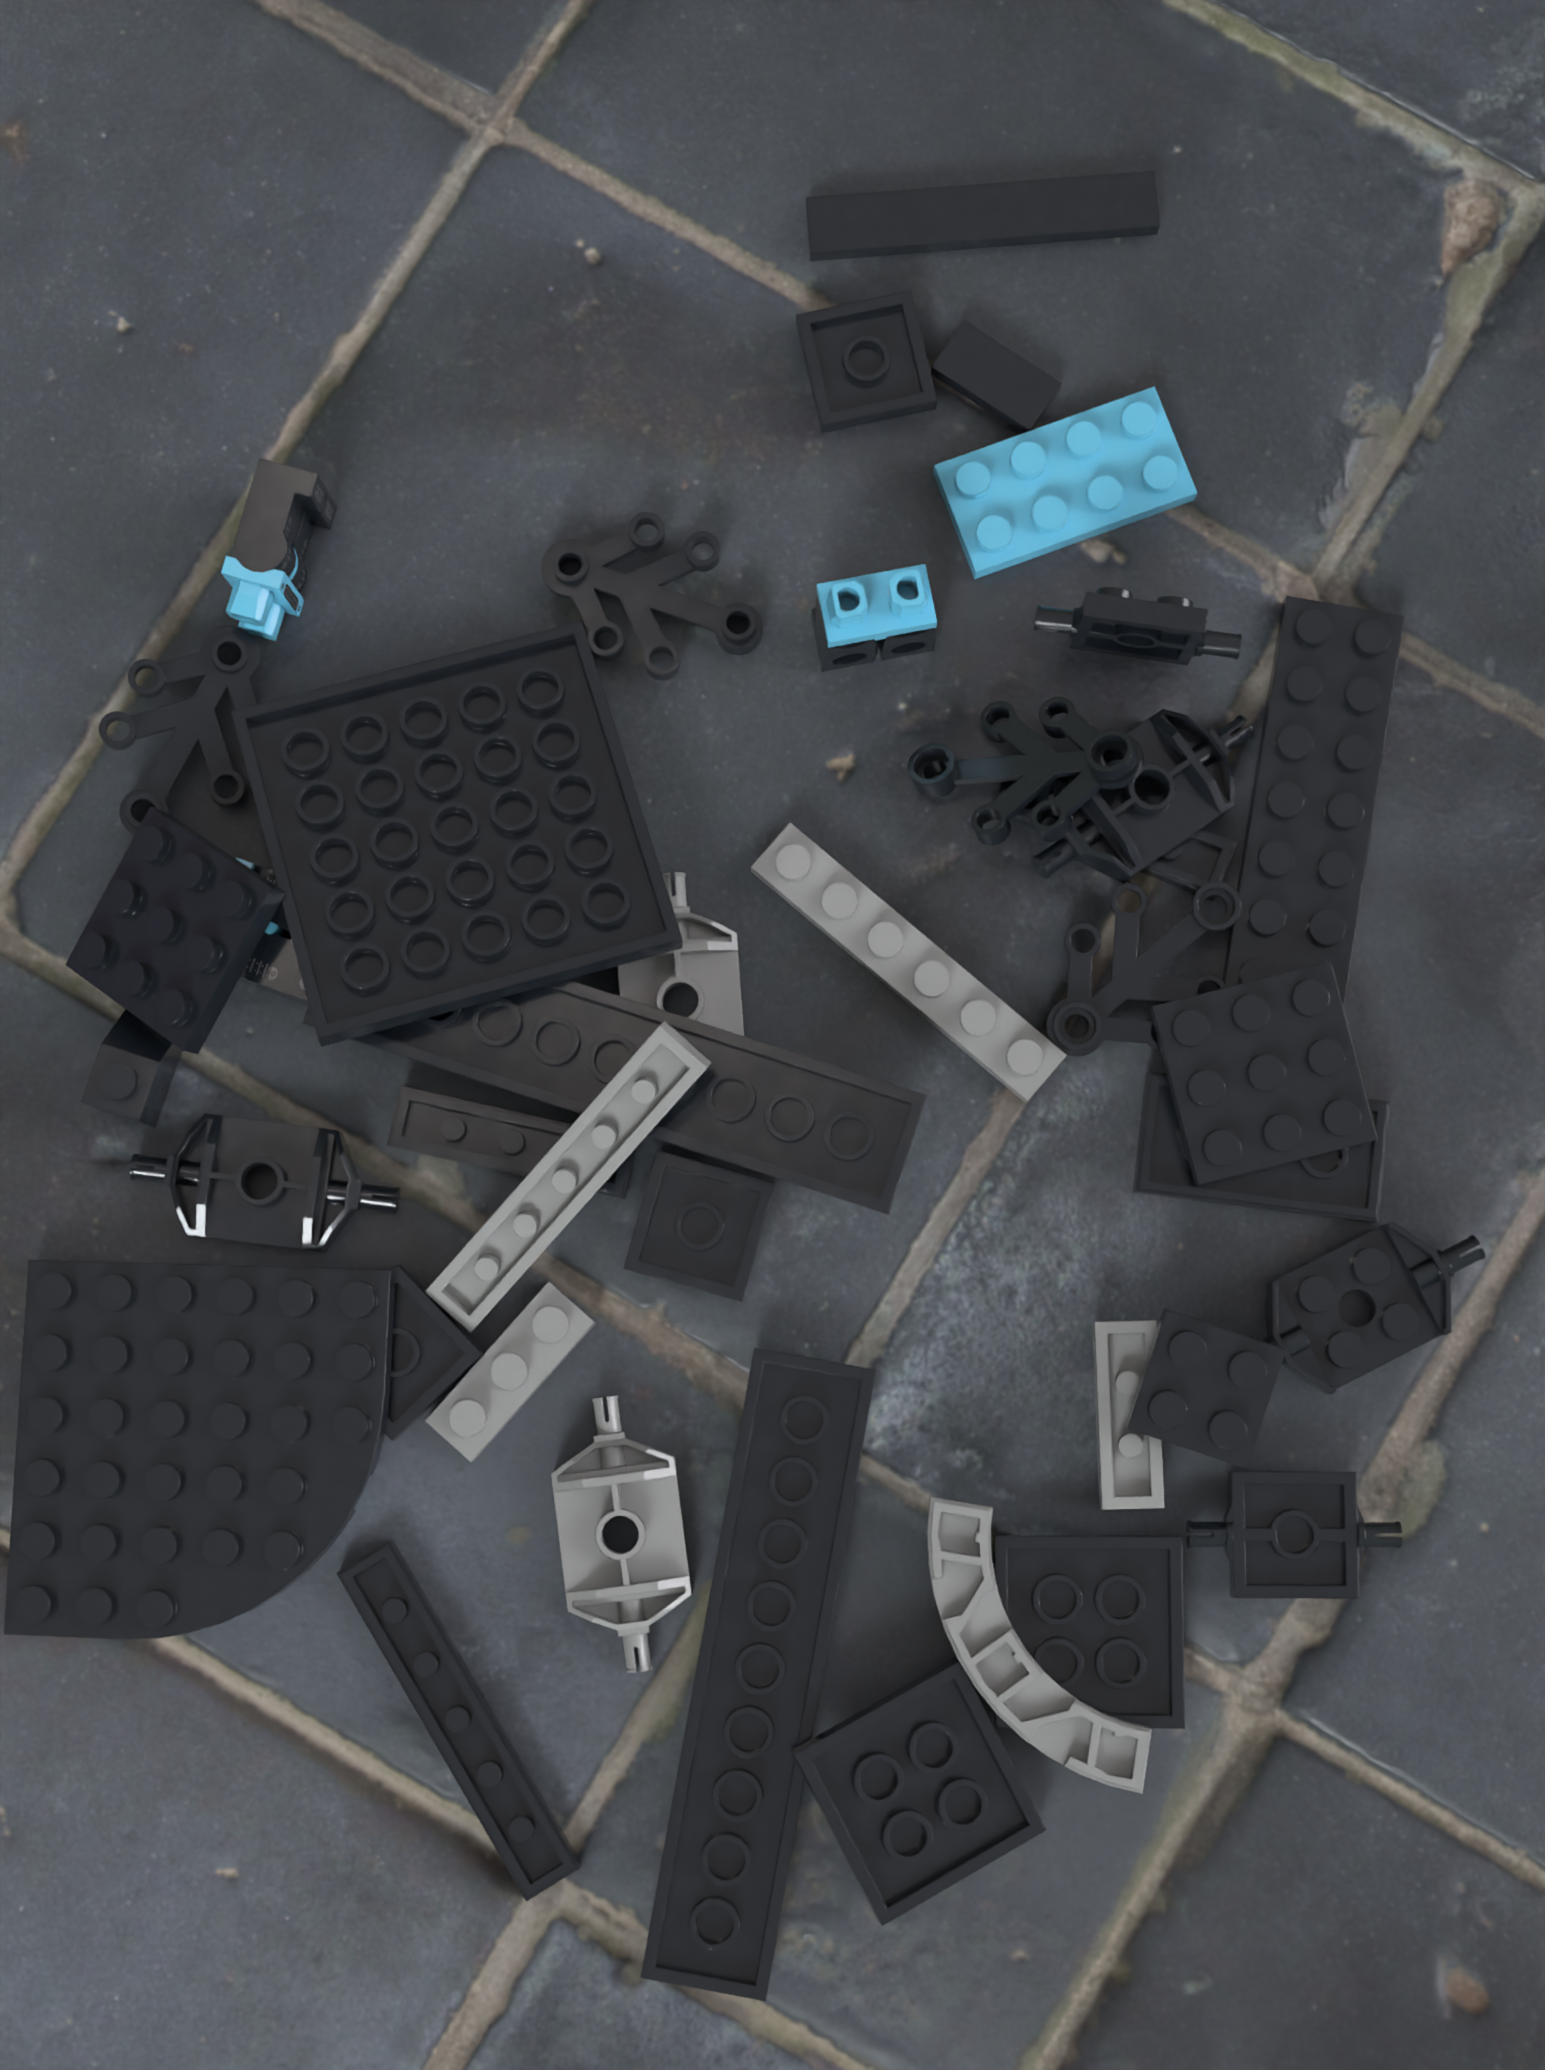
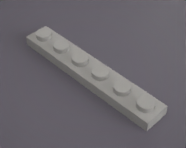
M792 823L785 827L751 866L753 874L1023 1102L1027 1103L1067 1056Z
M664 1021L436 1278L425 1293L471 1333L712 1062Z

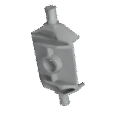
M670 872L663 873L662 876L682 936L683 948L619 965V996L665 1011L663 999L666 993L676 986H686L691 988L698 996L696 1010L686 1018L744 1036L737 933L713 920L690 912V906L687 907L686 873L674 872L675 896H672Z
M618 1395L606 1397L609 1421L606 1420L604 1397L592 1399L597 1428V1436H593L594 1443L551 1473L568 1612L588 1621L617 1630L618 1637H623L626 1673H637L635 1647L638 1648L641 1672L653 1669L647 1633L650 1632L649 1625L691 1596L693 1591L690 1583L676 1474V1458L671 1454L625 1437V1432L621 1430ZM625 1516L637 1525L639 1536L632 1550L622 1553L615 1552L606 1545L603 1539V1529L611 1518Z

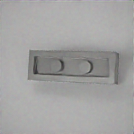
M548 1282L425 1422L466 1459L474 1462L596 1322L551 1282Z
M1157 1320L1092 1322L1099 1509L1165 1508L1162 1440L1125 1427L1157 1330Z

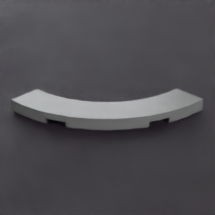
M930 1496L927 1519V1552L933 1595L946 1635L957 1659L975 1688L1004 1722L1021 1738L1048 1757L1090 1779L1112 1787L1143 1794L1152 1729L1147 1726L1126 1722L1098 1711L1067 1692L1042 1670L1028 1653L1013 1629L999 1596L991 1553L993 1507Z

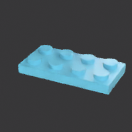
M1155 386L934 465L933 469L935 480L974 580L1194 501L1197 495L1196 488Z

